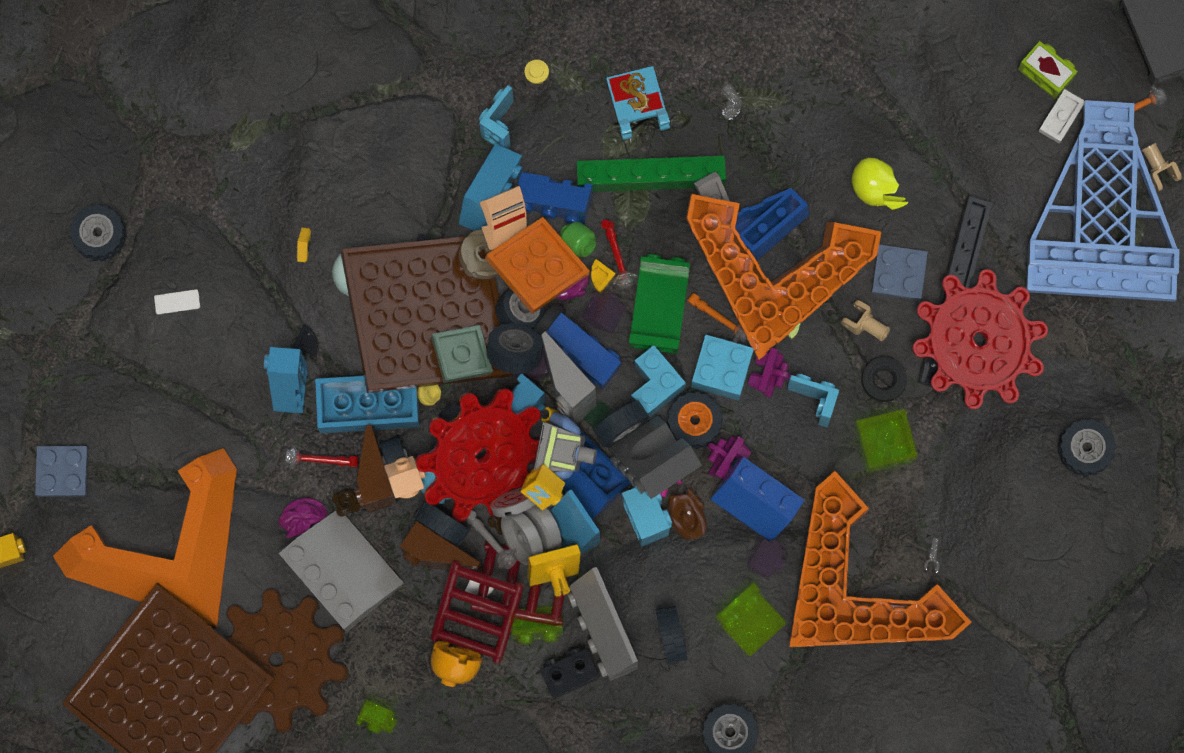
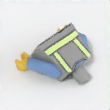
M546 407L545 410L549 411V416L547 419L541 418L543 426L535 467L531 472L544 464L560 479L565 480L572 476L573 471H579L581 462L594 464L597 450L584 447L585 436L580 435V428L570 418L560 414L555 409Z

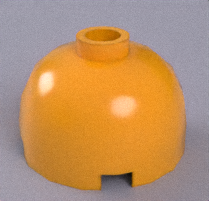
M445 641L435 642L431 653V668L435 675L442 679V684L455 687L456 684H464L471 681L477 675L483 660L480 658L479 653L459 646L457 648L448 647L449 643Z

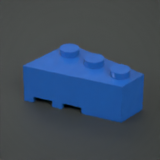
M521 172L518 182L523 195L526 213L535 211L548 219L558 217L565 219V222L568 224L579 221L584 225L593 199V186L585 183L584 188L571 186V180L564 179L563 183L551 180L548 176Z
M792 188L764 199L762 203L750 208L745 207L741 209V212H738L735 229L757 261L809 216L808 204Z
M562 313L546 331L580 371L602 390L606 388L621 368L620 357L614 351L603 348L595 337L585 333L576 323Z

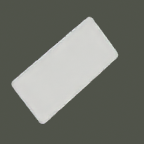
M198 290L154 296L156 314L200 308Z

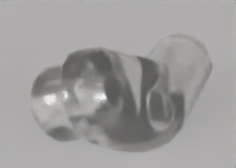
M729 83L721 89L728 100L722 114L727 120H732L740 114L742 99L732 84Z

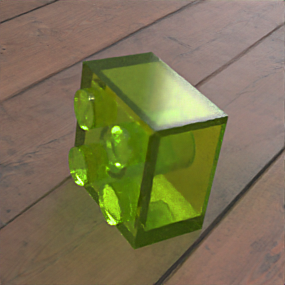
M905 409L856 420L854 428L867 474L914 463L917 460L918 455Z

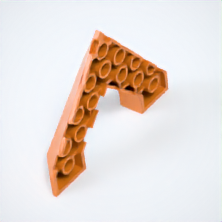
M691 194L686 219L751 347L754 348L753 351L758 360L767 354L766 352L776 343H779L793 331L794 327L803 322L828 300L837 289L854 277L863 266L871 262L878 253L881 231L836 222H826L822 246L770 282L735 229L740 203Z
M222 448L198 457L178 470L191 492L174 560L107 547L98 531L92 525L70 538L53 555L67 578L142 602L152 588L159 584L208 625L218 628V615L222 597L223 575L226 564L237 468L225 449Z
M836 471L816 487L789 647L953 640L972 622L938 584L919 601L847 597L850 527L862 518L869 508Z

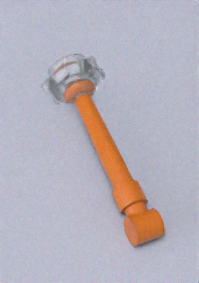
M1153 85L1149 98L1134 104V112L1150 103L1159 106V108L1164 107V101L1167 98L1161 87L1156 88Z
M695 293L690 295L687 299L690 305L693 307L697 306L700 311L706 312L734 331L733 341L735 343L740 341L746 342L747 337L741 325L737 326L708 306V303L700 300V297Z

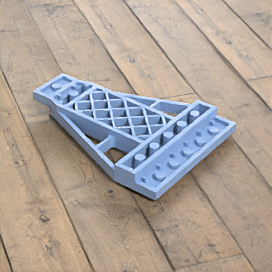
M1085 100L1083 127L1028 243L1026 289L1029 293L1175 302L1180 249H1177L1138 145V137L1134 129V103ZM1092 154H1096L1104 162L1096 170L1086 161ZM1104 154H1108V155H1112V156L1107 159V157H1106ZM1117 155H1120L1128 163L1121 171L1111 163ZM1074 164V206L1053 205L1052 203L1069 166ZM1084 166L1091 174L1082 181ZM1105 166L1115 174L1108 182L1098 174ZM1137 168L1141 172L1155 212L1139 211L1136 209ZM1128 169H1129V181H1128V180L1125 178V176L1123 175V173H1124L1125 171H1127ZM1093 176L1103 186L1095 194L1085 184ZM1117 178L1127 187L1120 195L1110 186ZM1082 189H1083V190L1087 193V195L1090 197V198H1089L1086 202H1084L1083 204H1082ZM1105 189L1114 197V200L1107 206L1097 197ZM1127 193L1128 204L1122 199V197ZM1092 200L1102 209L1094 218L1084 208ZM1116 202L1127 211L1119 219L1109 210ZM1048 212L1070 213L1073 215L1072 242L1036 240ZM1081 213L1089 220L1082 228ZM1104 213L1114 222L1107 230L1096 221ZM1128 216L1126 228L1121 221ZM1136 217L1158 219L1169 248L1135 246ZM1091 224L1101 233L1093 242L1083 232ZM1116 225L1126 235L1118 243L1108 234ZM1080 237H1081L1086 243H1080ZM1105 237L1111 245L1096 243ZM1127 240V246L1121 245Z

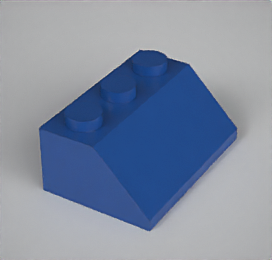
M581 432L580 435L585 436L584 447L597 450L595 463L581 462L579 471H573L570 478L563 480L565 482L563 490L565 493L572 490L586 512L594 519L609 507L630 485V482L622 476L619 470L615 469L610 459Z
M745 457L736 458L709 499L769 542H772L791 522L805 501Z

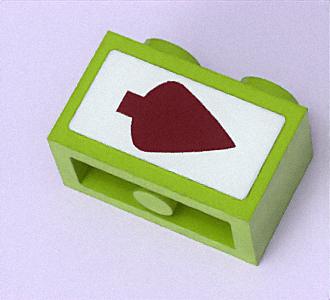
M1041 41L1022 60L1018 68L1020 72L1055 100L1073 81L1078 72L1075 70L1073 63L1067 59L1063 60L1060 58L1052 46L1049 44L1044 45Z

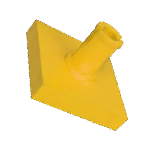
M578 544L529 557L527 573L529 585L534 586L551 581L555 596H561V591L563 595L568 594L570 588L568 587L566 577L579 573L581 553Z

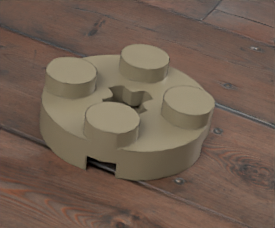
M483 230L473 231L463 240L459 248V260L464 268V272L466 275L478 279L494 278L498 276V273L485 259L478 255L481 249L486 254L492 250H489Z

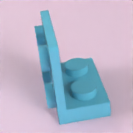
M507 85L504 90L500 89L493 99L495 103L490 109L486 108L479 117V125L483 139L493 146L496 143L509 149L511 145L509 131H507L508 127L500 121L514 102L512 87Z
M803 374L791 375L788 390L819 399L820 403L816 413V417L820 418L818 425L828 428L839 390L835 389V385L829 382L821 381L819 384L812 382L810 377Z

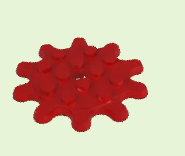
M989 269L979 273L977 285L973 288L964 287L955 275L946 276L942 281V287L946 295L944 303L934 305L931 302L925 301L917 307L918 316L929 324L931 331L927 338L914 342L912 346L914 354L920 358L931 357L936 361L938 370L931 378V386L935 391H945L952 384L960 385L965 393V404L970 409L979 408L983 403L984 394L989 390L997 391L1006 403L1016 402L1019 398V391L1015 385L1017 375L1026 373L1036 377L1041 375L1044 370L1042 361L1032 355L1030 346L1034 340L1042 339L1047 335L1048 327L1042 321H1029L1024 317L1023 308L1030 299L1029 291L1024 287H1017L1010 294H1001L996 288V275ZM976 333L982 334L985 338V343L981 347L973 339Z
M499 389L495 393L493 400L485 406L479 404L478 398L474 394H462L459 399L460 412L455 419L445 421L442 418H434L429 422V431L437 438V444L432 451L418 455L415 460L416 468L420 472H433L435 474L433 483L424 492L426 502L430 505H436L445 498H452L454 500L452 515L458 522L465 521L473 507L478 504L486 505L489 514L494 516L490 508L491 502L511 489L522 488L529 474L527 472V465L530 460L537 457L540 439H532L529 432L531 427L540 418L539 409L528 406L518 413H513L511 404L514 396L509 389ZM483 448L486 449V454L481 459L475 457Z

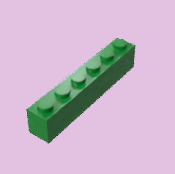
M725 156L577 161L578 187L584 188L585 183L592 184L593 192L696 188L695 182L713 172L720 176L724 187L726 182Z

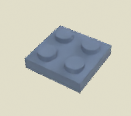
M879 244L871 294L921 301L928 251Z
M37 446L35 496L87 497L88 447Z

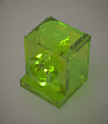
M366 700L356 724L363 727L364 723H367L366 729L380 734L381 731L392 734L398 720L394 719L396 716L395 712Z

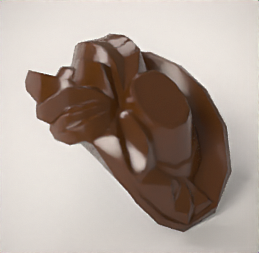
M689 488L687 489V494L671 495L668 498L667 511L672 521V527L685 539H697L703 536L707 523L703 513L704 505L699 500V497Z

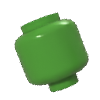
M579 221L566 224L561 229L560 237L578 258L587 257L594 251L596 247L595 233Z

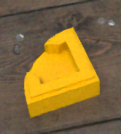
M301 228L297 241V262L306 263L308 259V242L311 241L310 228Z
M596 259L591 269V280L596 291L601 294L616 276V273Z

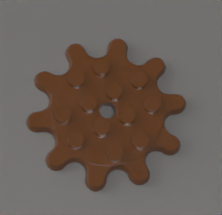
M270 588L263 592L262 607L256 613H248L240 605H232L227 609L226 617L233 626V633L227 640L275 678L240 724L248 725L258 713L267 712L273 718L275 729L285 733L292 727V716L296 709L301 707L307 708L315 716H323L328 711V703L321 694L322 686L328 681L342 682L348 676L347 667L344 664L334 662L330 658V649L333 645L343 640L344 630L341 626L335 624L325 628L316 625L314 616L319 605L314 597L306 596L296 608L288 609L282 605L280 593ZM275 653H281L284 658L282 665L278 667L272 666L269 661L270 657Z

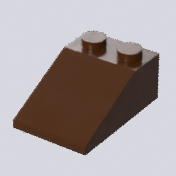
M371 424L367 425L365 429L357 476L359 488L354 489L358 503L361 508L366 507L368 513L397 504Z
M417 521L400 545L404 560L414 567H417L419 564L424 568L449 570L452 561H459L462 567L479 573L482 571L479 561Z

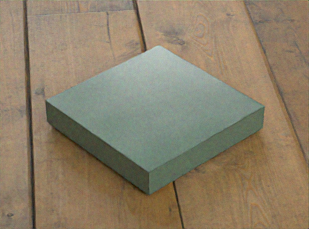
M480 325L432 334L431 340L444 383L489 375L493 372L489 359L486 356L487 349Z

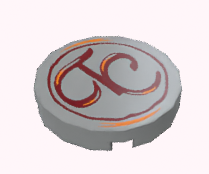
M521 488L497 497L491 502L490 508L494 516L505 517L506 512L516 515L530 509L535 504L520 492Z

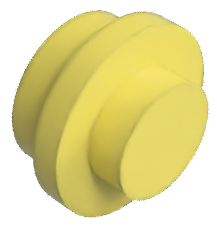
M532 60L526 65L525 77L529 82L540 84L548 78L549 68L545 62Z
M438 385L418 387V398L425 406L434 405L441 397V390Z

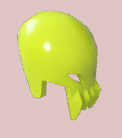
M870 157L861 160L856 165L852 173V186L857 197L870 206H887L892 210L908 204V202H902L906 199L905 197L884 195L895 193L899 186L890 165L877 158Z

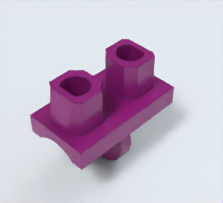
M771 348L770 352L767 351V354L760 360L756 357L757 366L765 367L763 375L752 373L748 382L751 388L760 391L768 398H772L775 387L782 388L783 382L789 381L791 374L787 372L789 365L783 363L784 355L780 354L779 350Z
M730 436L727 442L720 439L717 445L709 443L707 449L712 453L708 461L714 464L707 474L713 478L723 479L730 469V463L734 458L745 457L747 459L751 451L743 444L745 440L739 436L737 438Z

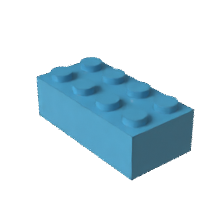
M364 376L315 379L317 427L320 434L365 431L366 426L370 424L373 430L420 427L418 387L367 393Z

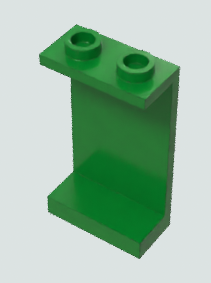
M647 254L646 257L641 256L629 348L648 350L654 345L659 352L678 355L690 263L685 262V259L673 257L671 260L661 259V256Z

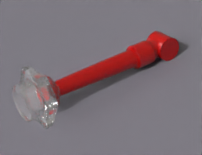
M605 219L601 222V227L606 230L605 234L620 272L616 279L613 280V284L619 285L620 288H628L634 284L633 280L637 278V275L625 271L616 240L617 236L615 230H613L614 222Z
M292 445L291 449H286L285 464H290V469H294L300 461L338 464V466L348 465L351 468H358L359 457L301 455L296 445Z

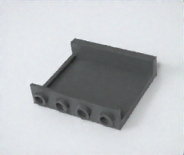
M1122 0L1119 9L1120 11L1125 10L1150 70L1148 79L1151 86L1184 75V0Z

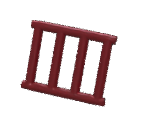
M485 542L484 551H487L482 574L492 577L498 552L488 542ZM499 544L511 556L506 582L515 584L520 561L512 554L507 545ZM480 584L477 595L487 598L489 586ZM541 584L531 586L526 610L517 609L515 619L562 627L563 618H561V612L565 597L563 592L561 591V596H554L551 615L537 613L536 608ZM504 592L501 604L508 606L511 594ZM471 604V610L505 617V615Z
M452 561L430 639L433 642L442 640L491 657L494 663H501L524 585L520 582L512 584L462 567L459 561ZM458 576L511 594L508 606L455 588ZM455 598L505 615L502 627L449 609L451 599ZM446 619L498 636L496 647L494 648L444 631Z

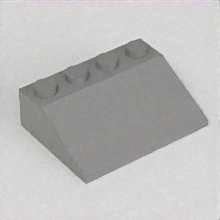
M545 331L542 334L544 358L556 399L557 410L577 425L597 408L596 387Z
M336 511L297 537L279 553L346 633L404 584L346 516H338Z
M595 567L569 586L571 592L567 596L572 608L578 607L581 616H578L577 619L582 631L588 630L591 639L587 640L592 654L598 653L601 662L597 663L602 677L608 676L609 681H612L637 670L638 660L598 568Z

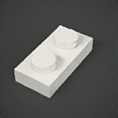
M1064 89L1038 132L1060 144L1085 101Z

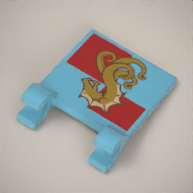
M653 66L606 78L623 140L632 138L631 122L651 117H657L660 131L670 129L669 117Z

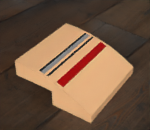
M520 186L480 202L488 224L481 228L489 250H494L527 228L526 209Z

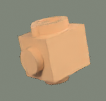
M413 456L399 458L395 462L384 466L395 498H411L418 494L419 490L424 489L421 479L426 478L425 473L420 472L416 468Z

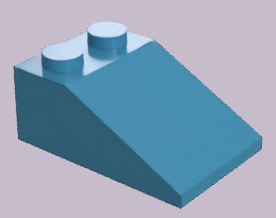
M569 490L550 510V513L560 530L561 539L563 540L561 547L565 548L578 544L580 553L583 555L600 543V531L573 491Z

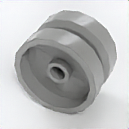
M534 505L530 509L516 515H511L510 512L501 519V529L506 544L517 560L524 565H528V559L531 556L558 550L561 547L560 530L547 508L542 511L537 505Z

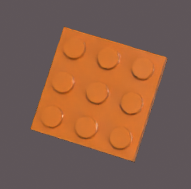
M544 217L489 252L485 257L486 261L532 314L587 277L590 272Z

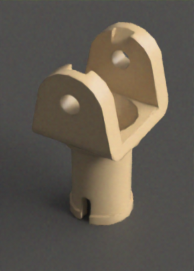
M1156 143L1142 149L1152 168L1149 174L1157 192L1163 189L1157 173L1167 169L1175 181L1182 179L1177 164L1175 162H1165Z
M856 300L854 307L862 312L863 316L857 324L847 318H843L841 324L856 335L865 330L880 339V341H883L887 337L890 328L873 318L870 306Z

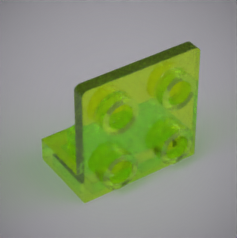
M755 583L751 584L719 613L715 619L749 657L786 624L784 619L761 596L760 589Z
M552 607L536 608L537 613L551 615ZM514 619L511 630L513 641H518L519 645L533 644V639H543L544 643L558 642V637H564L563 625L551 626Z

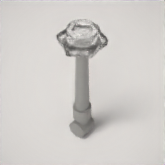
M471 510L467 522L472 524L474 529L479 531L498 552L497 562L499 569L503 567L508 569L514 566L517 562L516 549L504 550L484 527L482 521L476 518V513Z

